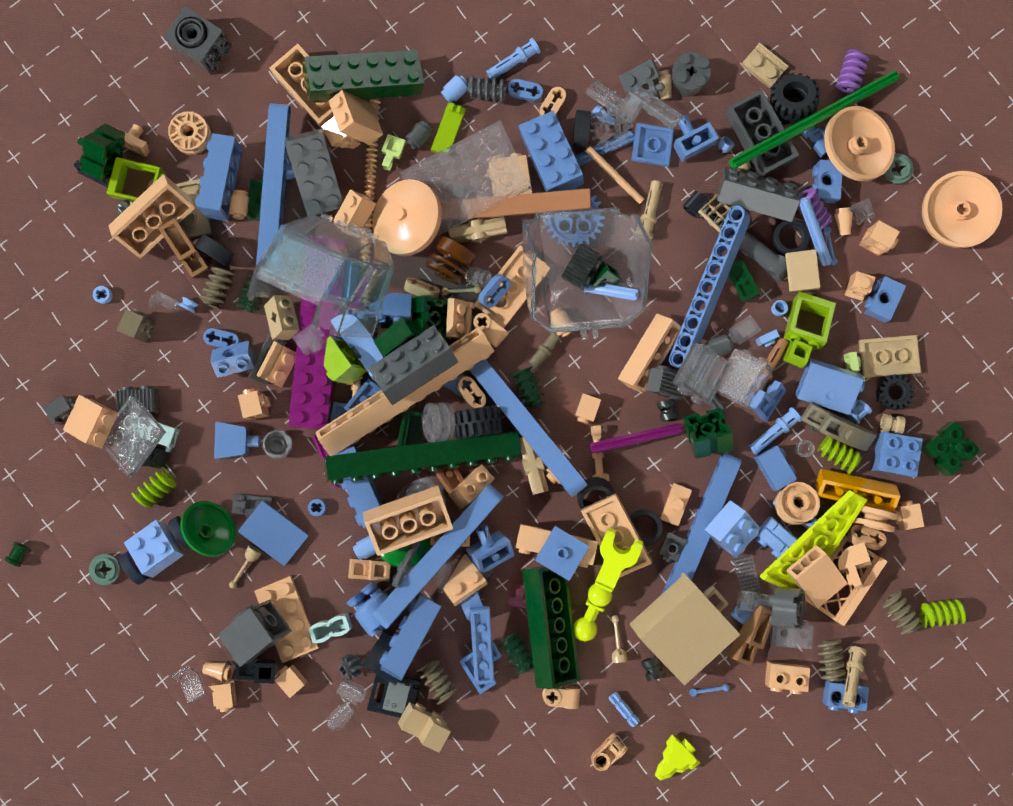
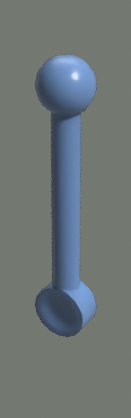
M825 227L823 233L827 237L832 259L831 265H836L838 261L834 256L831 242V228Z
M723 684L720 687L699 690L691 688L689 694L696 696L699 693L720 690L728 691L730 686Z

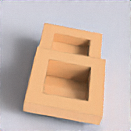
M350 559L348 578L389 581L390 564L387 562Z

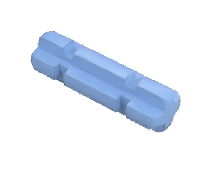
M617 692L609 696V700L613 705L615 704L616 709L627 719L631 727L636 726L640 722L639 718L633 714V711L625 701L621 700Z

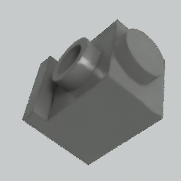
M62 395L44 406L43 409L52 424L60 425L63 423L62 420L68 419L76 401L72 397Z
M667 532L658 550V553L662 555L661 559L672 563V560L677 562L687 540ZM671 545H674L676 548L674 552L669 551Z

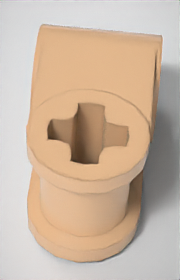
M480 313L474 318V328L479 327L489 343L495 348L509 334L501 325L485 313ZM478 319H486V326L482 325L479 327Z
M562 686L555 689H544L542 692L543 699L548 706L579 709V687ZM554 692L555 696L550 700L547 695Z
M615 733L611 734L591 755V762L599 771L608 769L628 750V747L623 746L616 738L617 735ZM598 756L605 757L603 764H596L595 761Z

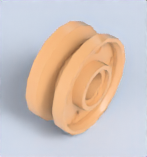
M194 112L177 114L171 120L168 127V135L171 142L180 152L187 155H196L203 152L207 148L208 140L211 139L212 132L209 125L199 114ZM194 130L191 136H186L188 131Z
M794 482L787 485L777 493L775 499V509L778 516L784 522L791 525H801L812 520L820 508V499L817 492L804 482ZM794 500L799 501L800 508L795 505Z
M863 506L860 513L864 514L863 518L856 517L853 522L877 530L895 532V527L887 524V521L897 520L898 515L885 510Z

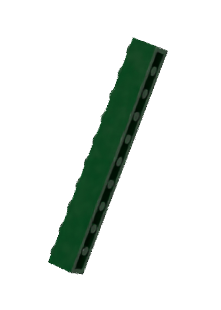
M518 431L325 456L323 461L326 482L338 485L343 484V480L351 479L352 482L363 481V477L370 476L371 480L383 478L385 474H391V477L403 475L402 472L410 471V474L422 473V469H429L430 472L439 471L443 466L455 469L459 468L460 464L467 463V466L479 465L480 461H486V464L498 462L497 459L505 458V461L516 460V457L522 453Z

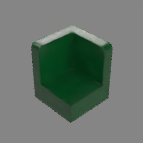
M603 261L599 271L595 270L592 275L593 281L591 286L595 288L599 283L608 284L609 282L617 285L621 281L618 270Z

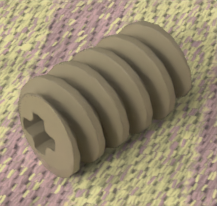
M212 267L211 270L215 275H208L212 282L206 281L205 284L209 289L204 288L202 291L206 296H200L199 298L204 304L221 310L217 304H224L220 297H227L223 290H230L226 282L232 283L233 280L229 275L235 276V274L221 268Z
M897 590L883 599L885 603L882 607L890 608L886 613L887 615L894 614L891 621H899L895 627H903L899 632L900 635L919 629L923 623H919L920 618L915 616L916 612L911 609V604L906 603L907 598L902 596V591Z
M826 639L817 645V647L823 649L818 655L824 656V659L820 660L819 663L825 664V667L820 668V671L826 672V675L821 676V679L827 681L846 680V678L840 677L846 674L845 670L840 669L845 666L844 662L839 661L844 658L843 654L838 653L843 650L842 646L837 645L842 642L841 639Z
M432 660L420 667L416 672H424L420 678L428 679L424 685H432L429 692H436L432 698H440L437 703L438 705L450 698L455 693L456 687L449 688L452 681H445L448 674H441L444 668H437L440 661Z

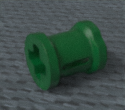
M14 542L13 549L4 560L11 565L21 567V561L26 552L30 551V548L22 543Z

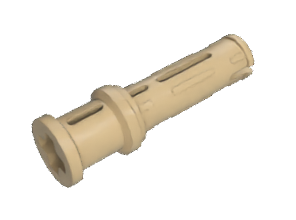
M651 181L644 214L640 217L641 225L636 235L643 239H653L652 232L654 224L657 223L655 216L663 183L660 181Z
M852 646L848 649L850 655L849 661L846 663L848 672L842 704L847 707H855L860 673L864 670L863 658L867 653L861 647Z

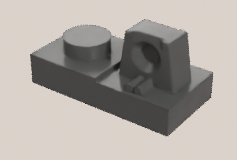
M234 494L232 513L251 515L262 500L272 507L273 498Z

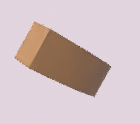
M176 218L158 228L192 278L210 269Z
M759 606L752 613L739 631L740 635L734 640L727 656L728 658L752 666L757 648L763 649L771 628V610Z

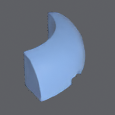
M340 314L332 318L330 321L348 346L353 349L371 378L376 382L368 367L383 357L376 347L373 338L358 319L351 314Z

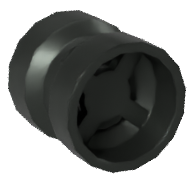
M675 398L657 402V408L661 412V421L679 418V412L675 408Z
M657 656L641 661L642 667L647 671L645 674L647 681L657 680L665 676L664 669L660 668L661 660Z

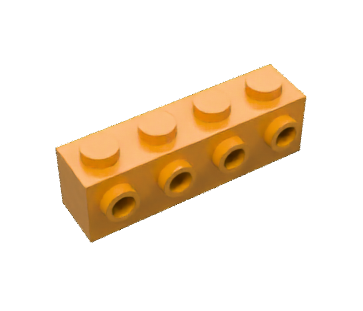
M820 469L815 483L816 492L819 497L838 501L851 490L867 499L864 506L892 513L895 512L901 497L897 485Z

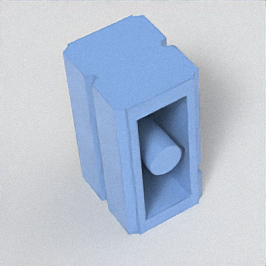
M768 517L760 526L761 530L756 536L758 537L756 541L764 548L766 546L773 550L771 554L777 559L798 540L772 517Z

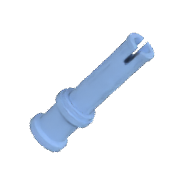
M531 38L527 44L517 47L512 55L486 70V73L492 81L493 78L499 77L520 62L525 63L534 54L541 53L540 48L535 40Z
M792 407L789 408L788 413L782 418H777L776 424L748 447L757 455L783 432L788 433L794 424L801 422V416Z

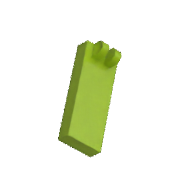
M452 102L447 104L431 147V152L449 158L466 112L465 108H462L460 105L457 106Z

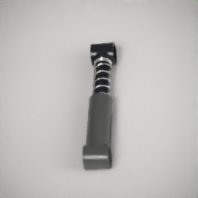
M694 191L684 203L683 209L695 218H698V216L704 218L698 211L709 200L700 192ZM707 206L703 211L708 214L712 209ZM716 213L710 216L714 222L720 218ZM720 221L717 224L721 229L724 221ZM735 231L730 233V238L735 235ZM746 231L739 250L764 268L770 277L781 281L787 274L786 258L777 255Z

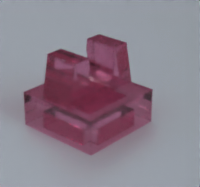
M516 589L515 598L509 597L508 607L527 609L526 600L523 599V589Z

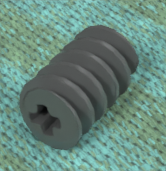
M471 74L468 94L470 93L471 99H474L477 94L478 100H482L485 95L487 102L492 97L493 103H496L498 98H500V103L503 104L506 99L508 82L504 85L503 79H501L497 84L496 78H493L491 83H489L488 77L486 76L484 81H482L481 75H478L477 79L474 80V76Z

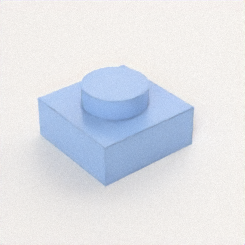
M774 330L757 338L755 341L758 347L763 344L765 347L776 343L775 339L779 337L777 330Z

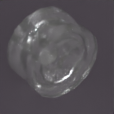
M802 440L796 444L795 451L800 457H809L814 453L815 447L811 441ZM807 444L809 452H804L803 454L801 445Z

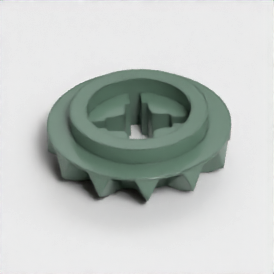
M895 154L890 168L884 173L887 181H891L894 184H902L909 180L913 174L912 161L903 154ZM895 165L901 168L904 167L901 171H899V174L897 171H891L893 168H895Z
M108 554L96 556L89 566L90 577L100 585H108L115 582L120 576L121 567L118 563L119 560L114 558L113 555ZM104 564H106V567L112 568V570L107 572V575H105V572L98 571V569L104 567Z

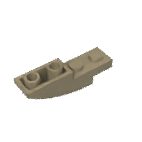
M810 402L801 416L802 421L819 429L821 433L860 450L867 451L877 436L862 426L844 417L841 418Z

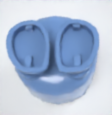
M376 580L368 584L360 593L356 594L346 603L350 607L356 606L355 618L371 637L384 629L372 617V614L388 597L387 593L377 588ZM371 594L369 600H364L365 595Z

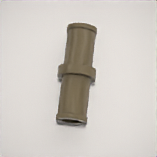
M551 333L543 345L538 346V351L528 363L538 370L544 360L552 355L551 351L561 339L556 334Z

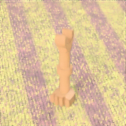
M601 425L591 427L593 443L601 441ZM597 452L592 454V458L595 459L596 474L592 477H600L610 481L609 474H603L602 458H604V453Z

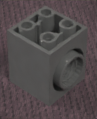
M184 6L163 36L175 52L210 75L218 69L221 59L229 53L232 45L223 30Z
M269 599L258 605H251L241 611L232 619V623L221 631L218 636L222 644L232 655L233 660L241 667L261 657L292 632V630Z

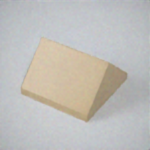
M816 249L786 253L789 292H819L820 280Z

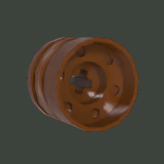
M442 236L435 247L441 255L431 254L430 257L435 262L427 260L425 265L439 278L460 285L462 279L457 275L461 277L466 276V273L460 267L470 268L476 259V255L456 241Z

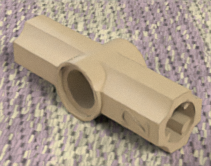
M504 217L489 220L476 219L469 221L465 225L448 228L450 239L457 243L468 241L480 242L488 239V237L507 233Z
M520 438L522 463L526 476L528 475L532 494L549 491L543 472L545 470L542 460L524 438Z

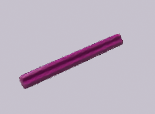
M680 423L594 442L590 444V450L592 453L680 434L682 433V426Z

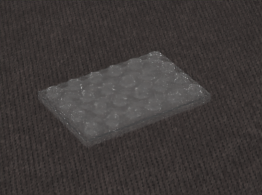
M501 120L400 172L403 180H418L436 192L442 208V220L436 236L532 188Z

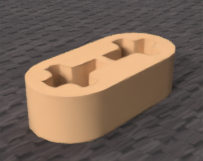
M554 87L550 90L540 107V116L544 115V110H548L550 106H552L551 111L554 110L555 115L558 114L566 99V92L563 88ZM558 93H561L562 99L558 98L554 103L553 94L557 95Z
M409 277L406 279L405 291L419 297L428 296L438 300L440 294L438 287L416 278Z
M468 376L459 377L456 387L467 403L473 408L483 407L486 403V397L476 382ZM463 381H469L468 387L471 389L470 391L462 388ZM474 393L475 396H480L479 404L473 403L475 399L471 394Z
M854 525L847 534L848 539L852 543L860 544L864 542L866 548L872 550H880L887 541L886 536L882 532L862 525Z

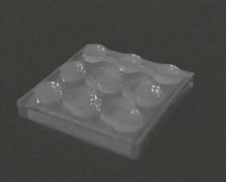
M130 395L119 410L103 448L127 477L133 478L166 431L136 397Z

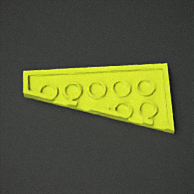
M849 490L775 560L760 577L781 588L800 589L786 570L815 545L831 558L867 502V499Z

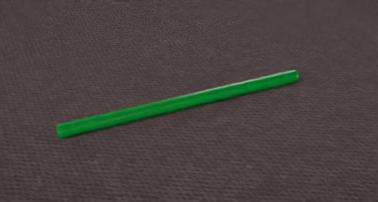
M892 71L729 160L731 168L736 169L832 117L840 110L867 98L896 82L900 76L897 71Z

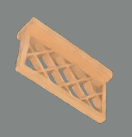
M845 535L831 556L832 562L834 559L840 558L837 555L840 550L842 554L843 546L847 541L852 545H856L848 539L847 535ZM867 549L868 555L873 560L871 561L872 565L858 568L863 588L856 590L853 588L852 590L850 585V594L846 598H840L837 592V599L828 600L824 603L825 609L821 606L817 608L807 597H805L806 602L823 612L839 625L845 626L888 561ZM838 601L839 610L836 615H833L828 611L827 603Z

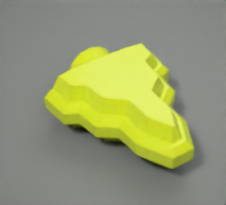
M672 734L666 741L667 747L663 751V760L658 764L655 776L661 781L670 778L676 772L683 773L688 768L693 770L700 764L693 754L696 749L686 739L681 742Z

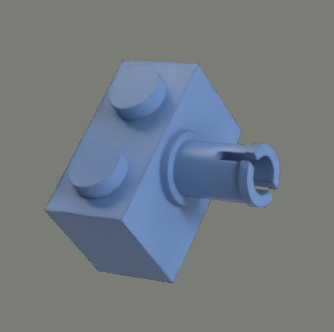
M685 115L676 121L684 136L676 139L673 147L681 162H684L714 146L719 138L710 122L694 129L688 116Z
M480 525L482 531H480L479 527L476 528L480 541L466 548L468 557L481 574L515 556L510 540L499 530L490 535L487 525Z

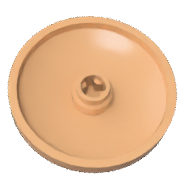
M850 106L836 113L826 126L824 143L827 155L836 169L846 177L856 181H871L883 175L890 168L895 155L893 135L886 122L874 111L861 106Z
M956 171L941 177L928 189L922 204V218L926 229L938 242L953 248H968L982 243L995 232L1002 217V201L996 187L984 176L970 171Z
M402 180L391 185L379 198L373 213L372 225L378 243L385 250L399 256H410L424 250L433 241L440 228L442 220L440 200L431 187L418 180Z

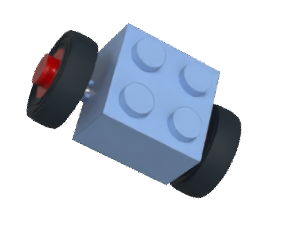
M176 516L169 521V528L166 523L155 520L124 542L128 551L119 557V563L126 576L135 584L140 585L149 577L153 578L184 555L177 541L186 549H191L183 538L180 516Z

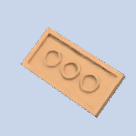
M520 245L498 273L509 278L511 283L509 290L492 308L482 305L479 302V298L474 306L505 328L548 273L550 267Z
M617 493L581 510L599 546L609 527L616 530L614 543L619 549H629L636 539L641 540ZM644 544L636 564L623 569L619 578L652 564V559Z
M292 576L254 591L259 604L269 599L272 601L292 630V632L276 644L282 663L320 648L318 643L312 642L308 630L311 624Z

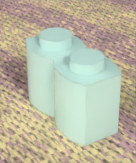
M343 613L336 615L330 620L319 621L308 630L312 642L321 643L332 636L337 637L346 634L353 628L349 614Z

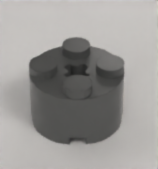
M695 52L680 55L671 71L672 85L678 94L692 97L704 90L711 75L708 58Z
M779 587L775 589L774 595L769 597V605L772 607V614L770 616L771 626L802 629L804 621L801 620V617L806 613L805 594L801 593L803 589Z

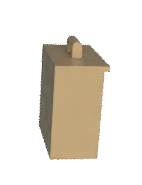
M684 573L630 623V626L642 642L684 686L740 635L720 613L728 605L726 599L714 586L710 587L705 593H702ZM713 594H716L721 600L716 607L708 600Z

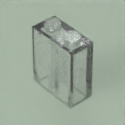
M693 343L672 384L678 387V392L691 396V401L699 405L701 403L710 404L731 363L705 344Z
M735 348L712 388L717 394L750 409L752 397L758 393L759 389H762L773 370L769 366V361L763 357L755 358L751 352L745 349L740 351Z

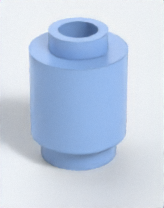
M455 75L443 87L441 94L449 103L456 102L468 90L467 85L469 83L462 75L460 77Z
M370 536L361 539L353 546V550L359 560L367 559L376 554Z

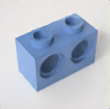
M825 680L822 703L828 706V709L840 711V708L848 709V712L859 714L860 711H867L869 687L864 684H858L857 694L859 699L855 703V707H847L842 704L846 682ZM838 691L839 698L832 700V694Z

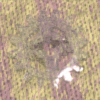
M608 108L607 113L605 110H601V116L595 115L597 121L591 122L595 129L590 130V132L596 134L592 139H598L597 145L604 144V149H607L609 145L611 150H615V145L621 148L622 141L628 142L626 136L632 135V133L628 132V129L633 128V126L627 123L631 119L624 118L626 112L619 114V108H616L614 112L612 108ZM615 116V118L612 121H609L605 117ZM621 123L623 124V132L621 131ZM608 125H614L613 129L615 132L609 133ZM600 126H602V134L599 131ZM612 136L618 139L614 142L607 141Z

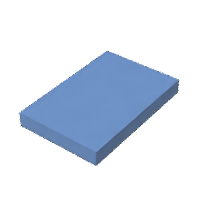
M263 500L238 530L240 534L284 566L309 536V534Z

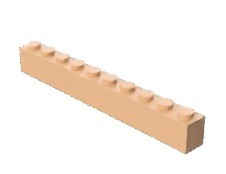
M479 327L449 346L458 360L457 364L393 406L382 390L316 431L317 438L327 453L332 456L342 452L349 445L357 443L366 434L374 432L383 423L390 422L400 412L407 411L414 403L425 399L431 392L439 390L448 381L455 380L465 370L472 369L479 361L487 359L495 351Z

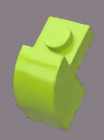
M795 339L792 343L789 342L788 347L785 349L783 361L803 368L808 362L813 346Z

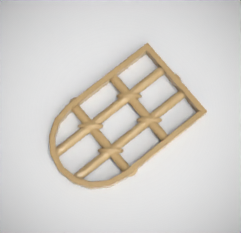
M716 194L698 212L720 233L721 228L717 224L720 221H725L724 217L734 206L729 207L727 204L720 202L716 207H713L710 203L715 198L717 199L718 194ZM707 206L712 209L708 214L703 211ZM724 206L727 211L724 214H720L717 209ZM713 213L720 217L715 222L710 218Z

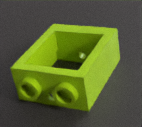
M116 157L106 194L114 199L129 200L130 202L138 198L122 194L128 168L154 174L153 183L163 174L166 176V172L157 166Z
M799 291L793 299L783 339L789 340L791 343L796 339L813 346L812 350H821L827 343L836 303ZM800 309L825 317L820 336L795 328Z

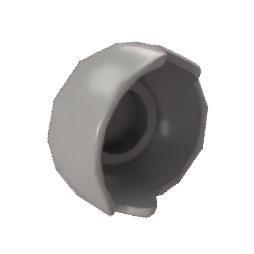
M274 430L269 432L263 439V449L271 458L281 459L291 452L292 438L285 431Z

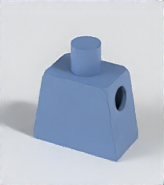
M215 422L214 459L249 455L250 447H260V436L250 435V428Z

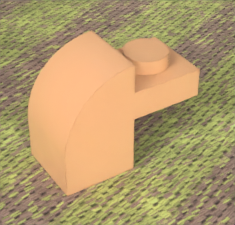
M864 542L848 547L839 558L840 572L849 571L848 574H845L849 586L853 585L855 590L863 588L857 569L872 565Z

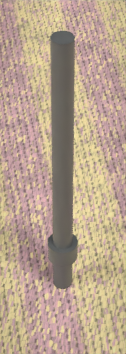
M440 485L439 489L442 497H444L446 489L443 485ZM422 540L411 544L403 562H400L397 568L398 573L392 583L394 587L399 588L404 576L408 575L411 569L410 564Z

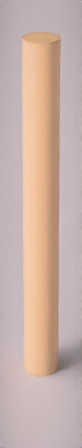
M591 146L585 151L638 204L644 200Z

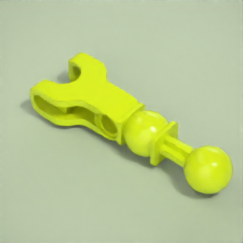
M611 527L607 529L600 545V553L604 562L595 583L588 590L586 601L588 609L585 616L577 619L573 624L575 637L578 640L586 642L596 636L597 625L595 620L599 611L604 612L606 605L611 602L612 592L622 570L636 564L643 548V541L636 539L629 549L622 550L614 543L616 530Z

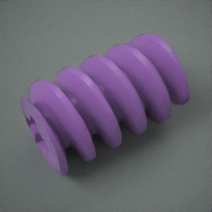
M849 49L846 51L845 62L842 64L838 83L835 86L838 91L843 93H852L854 90L861 88L857 83H862L863 79L859 76L865 75V71L862 69L867 68V64L864 62L869 61V57L864 53Z
M807 189L801 192L799 197L800 199L810 198L819 226L823 229L832 222L831 215L827 213V208L823 207L824 203L820 200V196L816 194V189Z

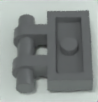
M650 59L618 76L625 93L631 91L634 93V96L628 99L631 106L636 103L640 104L644 102V99L656 96L665 89L663 82L657 85L655 83V79L661 77L654 59ZM648 83L649 89L641 92L639 87Z

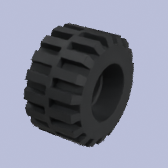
M790 73V76L783 75L782 79H777L776 84H773L770 105L783 125L790 124L792 126L817 112L820 97L819 86L815 85L816 81L814 79L810 80V76H802V73H798V75ZM797 97L803 101L790 102L787 100V98Z
M478 407L457 411L452 414L454 435L457 439L499 434L503 431L499 407Z

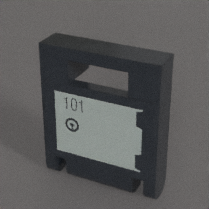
M375 675L367 710L401 718L409 702L414 705L417 703L420 689L413 687V685L421 686L422 681L403 677L395 686L380 676ZM378 682L385 684L381 701L374 699Z

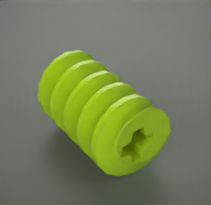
M826 436L817 452L822 451V458L827 454L829 455L828 462L834 458V466L841 463V470L848 467V475L856 469L862 458L858 451L853 452L852 447L846 448V444H840V441L833 440L829 436Z
M161 467L162 474L158 471L155 472L156 479L152 476L149 477L150 484L146 481L143 482L145 489L140 486L137 487L139 494L134 491L131 493L135 500L146 508H152L153 503H158L159 498L165 496L164 492L169 493L171 491L170 487H176L173 476L163 467Z
M957 599L952 600V602L947 600L945 602L938 601L937 603L930 602L929 604L922 603L920 606L919 616L924 628H927V622L930 627L935 626V621L938 626H942L943 620L946 626L950 625V620H952L954 625L958 624V619L962 624L966 622L964 607Z

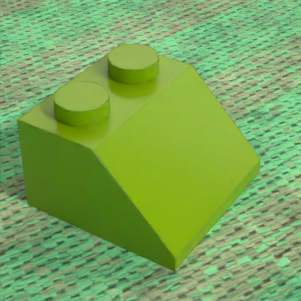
M329 336L327 338L324 367L328 371L326 374L332 381L352 385L367 370L353 349L344 340Z

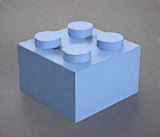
M731 500L705 529L724 550L735 558L745 550L746 546L761 530L750 515Z

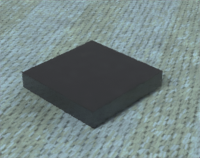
M383 631L362 666L396 686L399 679L381 670L380 659L385 651H390L389 643L393 638Z

